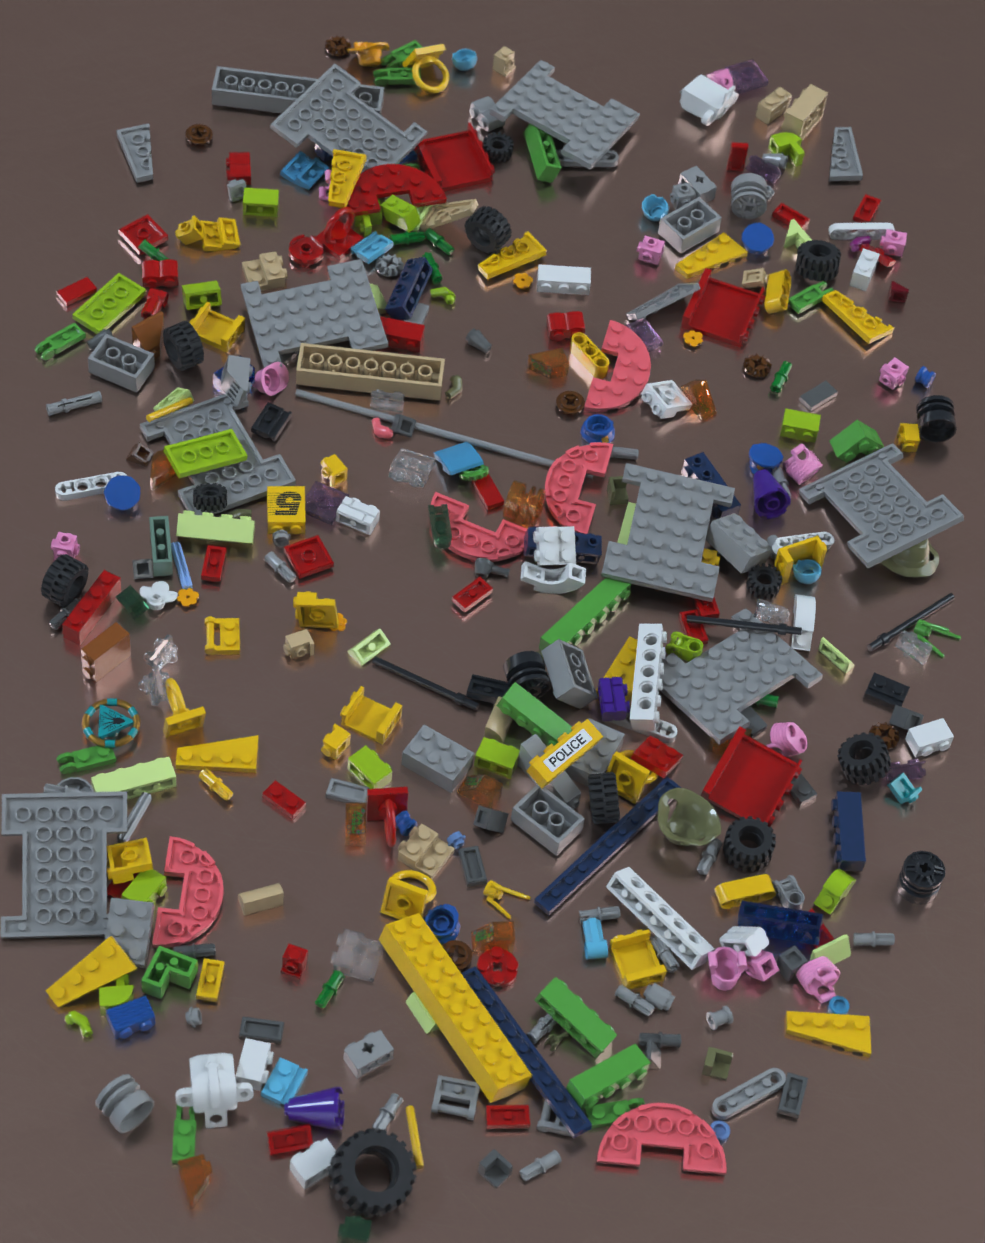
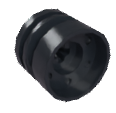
M933 395L922 399L917 404L916 413L919 436L924 441L939 443L947 441L955 435L957 427L954 404L950 398L942 395Z
M523 651L509 657L505 661L503 669L509 688L516 682L536 699L544 696L549 691L551 683L545 671V664L541 654L535 651Z
M916 851L908 855L897 879V888L902 897L913 904L920 905L934 900L945 877V866L942 860L937 855L928 851Z

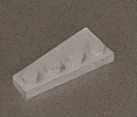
M149 123L116 130L118 140L136 183L152 180L153 168Z
M835 127L829 181L862 180L863 173L852 128Z
M699 283L677 284L626 313L628 320L642 321L647 315L656 313L659 309L700 290Z

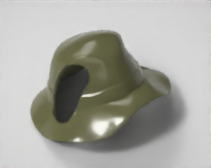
M928 539L880 563L902 576L925 577L932 575L937 569L939 555ZM929 553L934 557L932 561L929 560Z
M674 788L665 792L659 799L658 824L670 842L680 846H702L710 843L721 834V823L716 810L706 799L686 788ZM675 799L677 801L676 808L668 821L670 811L668 800Z

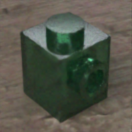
M131 585L115 597L133 620L149 609L143 598Z
M346 1216L344 1224L340 1223L338 1237H341V1243H368L372 1221L364 1220L360 1216Z

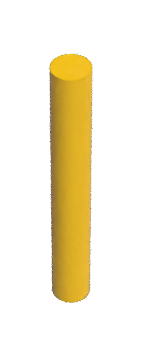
M188 397L146 415V419L148 422L193 404V400L191 397Z
M407 1106L405 1109L414 1162L416 1163V1168L421 1169L424 1167L415 1110L414 1106Z

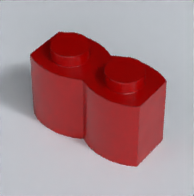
M229 152V158H226V168H230V170H226L227 180L235 179L238 181L243 179L246 185H251L250 152Z
M177 260L143 261V287L155 288L163 286L170 288L178 286Z
M556 312L547 315L546 323L550 340L571 339L572 335L577 332L585 334L582 312Z

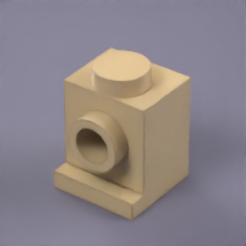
M503 46L494 54L493 70L505 77L508 76L516 68V65H514L515 52Z
M307 629L285 636L284 652L291 659L302 657L307 653L310 656L314 655V642Z

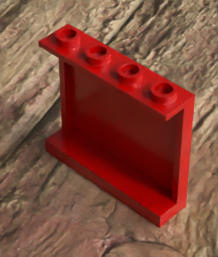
M468 123L467 131L423 139L414 148L424 173L432 177L444 192L492 182L493 174H495L494 166L490 164L488 153L484 151L483 143L481 140L479 141L477 131L473 129L471 123Z
M705 268L699 280L701 289L693 293L684 312L681 328L689 331L694 330L695 332L702 333L704 336L741 348L743 341L747 342L750 332L748 330H752L754 326V317L757 318L759 315V305L763 306L765 295L763 293L765 288L762 287L758 294L711 278L712 270Z
M739 726L705 785L701 797L739 819L740 817L748 819V816H753V819L760 818L761 822L766 821L768 827H771L775 819L773 816L774 811L781 809L784 800H782L783 795L790 793L793 784H791L792 779H797L802 771L800 767L802 760L800 759L798 763L745 735L746 729Z

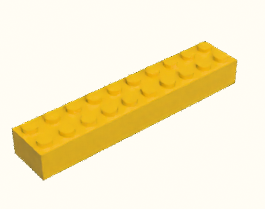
M417 913L386 924L378 940L417 994L490 1103L524 1090L532 1077L531 1072L421 915Z

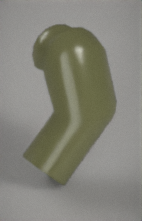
M453 375L450 378L452 388L445 392L448 399H452L463 390V380L459 375Z
M235 509L227 514L233 515V519L240 518V516L252 517V510Z

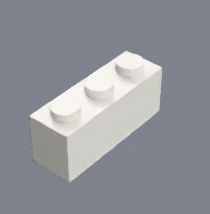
M538 264L537 292L589 295L591 268Z

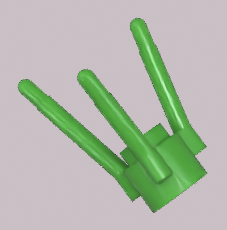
M919 619L914 628V633L917 634L916 639L921 640L942 658L944 654L924 637H929L932 631L952 638L961 639V636L949 632V628Z

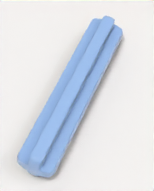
M180 542L171 543V551L182 589L193 588Z

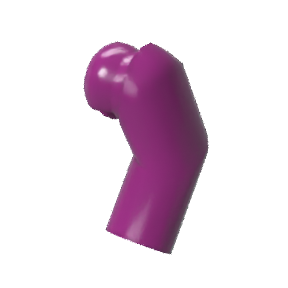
M870 236L854 238L850 242L851 251L858 252L860 251V245L870 244Z

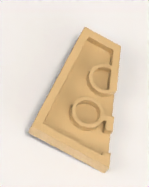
M476 199L432 205L420 228L422 231H426L429 228H435L471 216L479 204Z

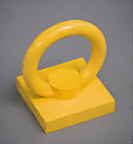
M444 44L414 49L402 63L403 67H412V76L415 83L425 92L439 93L449 83V72L443 62L438 59L446 50ZM432 64L436 65L442 72L443 80L441 84L436 87L426 85L420 79L419 67L426 68Z
M168 678L165 687L173 714L165 718L163 727L165 738L203 726L206 716L204 706L192 710L186 708L177 682L173 678Z
M625 750L620 753L616 751L611 758L606 773L614 772L616 775L618 795L636 804L639 801L645 784L654 782L659 775L652 771L649 775L650 771L629 759L635 750Z
M403 870L393 874L387 881L380 913L399 920L417 913L422 917L425 904L432 901L436 896L437 889L435 883L427 875L414 870ZM412 878L419 880L428 887V890L403 882L401 879Z

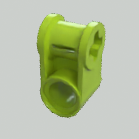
M677 631L671 634V641L665 646V651L668 655L674 653L680 659L688 662L700 656L703 651L701 640Z

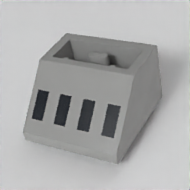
M228 355L222 370L220 388L237 407H241L243 401L247 400V395L251 390L249 377L252 376L253 366H250L251 358Z

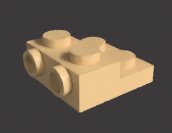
M276 251L259 254V259L242 262V269L247 283L258 280L261 291L285 287V279H288L286 268L282 269L283 259L281 255H277Z
M421 824L419 827H413L409 834V840L407 842L403 840L398 846V860L413 870L433 879L452 856L455 848L448 846L446 842L439 839L437 832Z

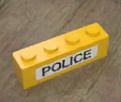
M588 719L583 723L578 721L572 726V732L569 734L563 733L557 739L558 743L555 746L551 743L543 750L545 754L541 757L537 755L529 762L531 766L526 771L541 789L603 738V735Z

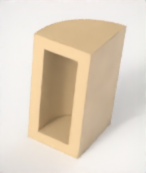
M498 696L486 724L484 737L495 739L503 744L513 718L504 714L496 706L502 698Z
M276 883L239 893L238 900L243 915L282 906L284 904V892L281 885Z

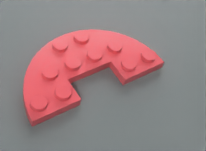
M610 320L601 349L603 353L618 356L611 382L593 377L584 406L585 411L607 412L610 409H621L639 397L648 383L651 371L649 352L641 338L630 328L619 322Z
M591 442L590 445L572 447L551 465L545 481V500L552 516L561 526H574L575 532L588 534L596 504L579 500L586 473L605 477L613 444Z
M435 492L430 506L431 526L437 538L449 550L470 560L476 561L477 558H485L492 562L510 559L524 552L526 528L503 519L497 531L493 532L464 520L469 510V505Z
M170 836L164 868V876L184 878L179 909L158 907L152 948H158L159 946L170 948L194 940L213 924L222 906L223 880L215 861L206 851H202L193 842L182 838Z
M669 1103L640 1105L621 1115L613 1122L604 1135L596 1163L639 1167L641 1145L683 1149L682 1171L726 1175L724 1150L710 1125L693 1114L692 1111Z

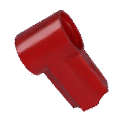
M150 288L147 294V302L141 311V317L145 320L160 312L162 307L165 308L168 303L169 293Z

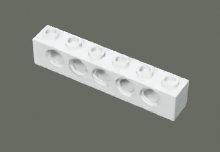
M639 624L630 712L632 730L655 731L656 723L660 721V713L657 711V707H661L659 691H662L663 681L660 679V675L664 674L662 659H665L666 655L663 643H667V632L663 631L662 624Z
M630 867L614 873L606 888L665 945L670 947L691 970L707 962L708 953L715 950L714 947Z

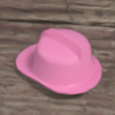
M274 362L259 370L255 375V383L252 387L269 396L282 391L289 382V373L286 366L282 363V367H280L281 362Z

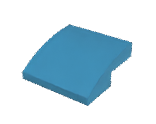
M299 151L281 170L280 175L302 188L310 189L329 167L315 157L312 160L302 151Z
M468 442L434 452L435 459L442 464L443 471L449 475L484 465L481 456Z

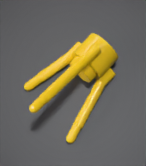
M492 880L487 883L483 894L488 896L486 901L495 906L508 919H511V916L495 899L500 900L504 892L523 899H531L528 895L503 887Z

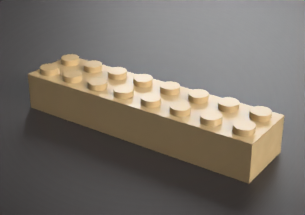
M301 343L296 370V385L440 400L445 359Z

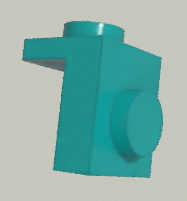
M904 772L887 784L900 804L914 802L919 798L918 794L923 790L921 786L915 788Z

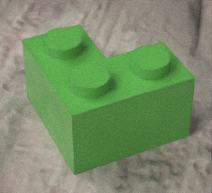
M856 420L829 440L837 458L846 463L853 460L860 452L869 455L884 448L877 431L859 420Z
M159 946L141 980L142 992L162 999L170 982L190 989L198 973V960Z

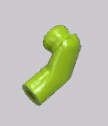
M447 287L430 290L432 298L442 296L449 305L455 302V294Z
M70 1011L65 1016L67 1024L73 1025L76 1023L79 1025L83 1037L93 1034L89 1020L83 1014L77 1011Z

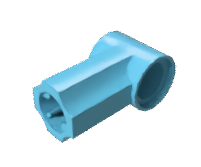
M589 918L583 921L586 959L608 958V945L606 939L603 938L601 921L596 918Z

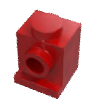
M288 944L282 957L281 973L300 979L308 963V950Z

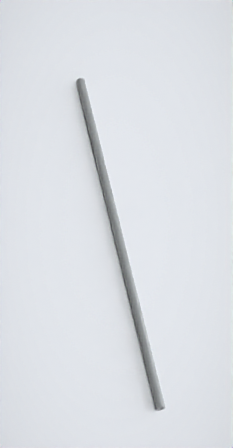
M297 389L295 396L365 416L380 418V420L393 423L395 418L393 415ZM416 422L414 427L415 430L462 443L468 442L476 447L551 467L554 460ZM586 473L585 477L592 479L593 475Z

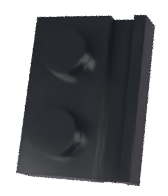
M268 402L252 425L251 432L267 439L269 437L275 442L292 417V412L284 411V408Z
M874 672L863 697L894 710L895 705H903L910 687Z
M472 674L466 697L495 704L498 696L503 697L507 692L509 684L505 681Z

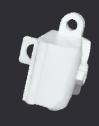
M701 74L680 91L682 94L680 103L683 109L702 118L701 123L709 126L716 119L721 118L736 102L738 93L734 91V85L727 90Z
M216 1053L189 1058L191 1087L181 1088L176 1092L177 1105L181 1107L193 1106L194 1112L205 1113L206 1128L226 1127L227 1110L236 1109L237 1102L252 1099L254 1095L253 1086L247 1082L236 1083L233 1054ZM220 1115L222 1120L214 1123L210 1121V1117Z

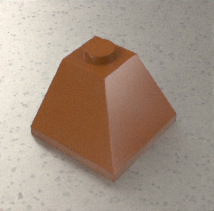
M162 311L132 326V345L154 353V360L160 356L163 345L164 313Z

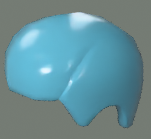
M469 49L458 50L452 54L453 65L462 71L472 69L477 62L476 52Z
M651 194L643 200L642 211L647 219L660 221L662 217L669 213V205L663 197L660 198L655 194Z
M799 559L796 565L793 564L794 577L800 583L812 584L821 576V566L815 560Z

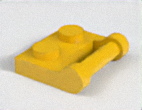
M206 617L204 619L207 640L205 653L208 655L240 654L239 618ZM214 628H220V645L218 646L214 644Z

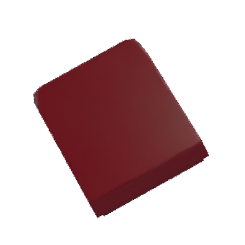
M891 281L888 301L906 303L909 289Z

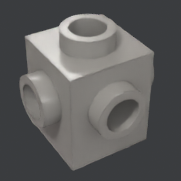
M689 183L673 185L670 200L675 210L696 199L695 190L691 188Z

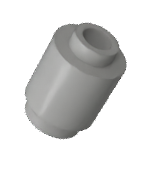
M656 983L653 986L649 984L643 994L647 1002L661 1011L663 1009L668 1011L675 999V996L671 995L672 992Z

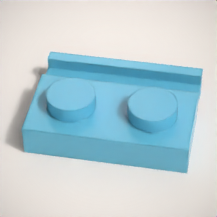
M374 231L351 247V253L356 254L359 259L370 264L393 248L394 245L393 241Z
M280 1057L261 1092V1097L277 1104L285 1105L290 1098L297 1095L308 1074V1069L300 1068L299 1065Z

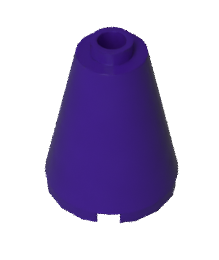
M759 470L753 475L754 509L760 517H767V519L783 515L787 511L788 505L790 506L791 504L787 491L768 470Z
M333 1087L290 1098L284 1106L285 1116H288L290 1121L332 1130H342L341 1125L344 1124L345 1104L344 1100H340L339 1094H343L342 1087Z

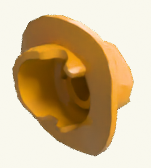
M354 42V48L347 49V52L357 55L359 65L369 67L380 65L382 51H389L390 48L386 42Z

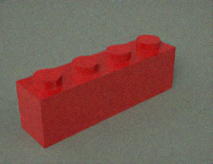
M380 316L388 347L420 353L425 325Z
M103 570L62 624L63 638L78 645L82 644L121 592V577Z

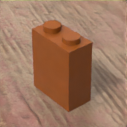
M115 622L81 649L83 674L88 679L91 678L97 683L131 656L130 633Z

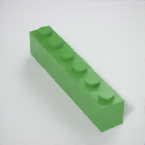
M605 578L540 637L539 649H545L558 639L577 646L581 642L582 637L585 634H590L598 622L602 623L610 611H615L622 600L628 599L631 594V583Z

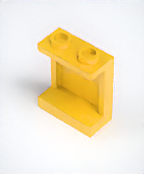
M209 302L200 307L196 317L192 318L189 322L198 333L201 342L228 353L245 330V317L238 315L233 320L211 310V303Z
M649 929L636 930L628 935H617L610 941L609 951L622 984L629 990L665 980L667 971L664 964L660 965L650 941L651 932Z

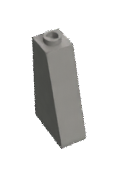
M534 734L521 743L518 766L537 785L526 770L531 766L529 762L535 756L541 757L545 754L543 750L546 746L538 735ZM565 771L545 786L547 790L573 810L580 804L581 791Z

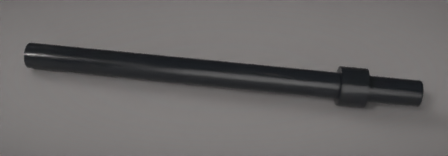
M949 593L891 631L877 636L875 641L867 645L868 650L873 651L879 646H885L892 638L916 624L919 619H924L954 600V595Z
M687 615L688 623L777 632L778 635H801L802 627L787 626V624L783 623L775 625Z
M377 656L372 661L375 665L454 700V703L460 706L465 705L475 711L479 707V703L466 698V695L448 690Z

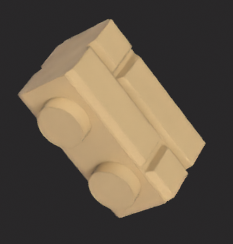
M782 87L777 88L775 92H772L758 103L756 117L764 123L770 124L790 107L792 95Z

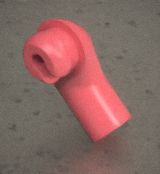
M380 418L372 419L373 431L376 436L384 439L393 437V430L383 426Z

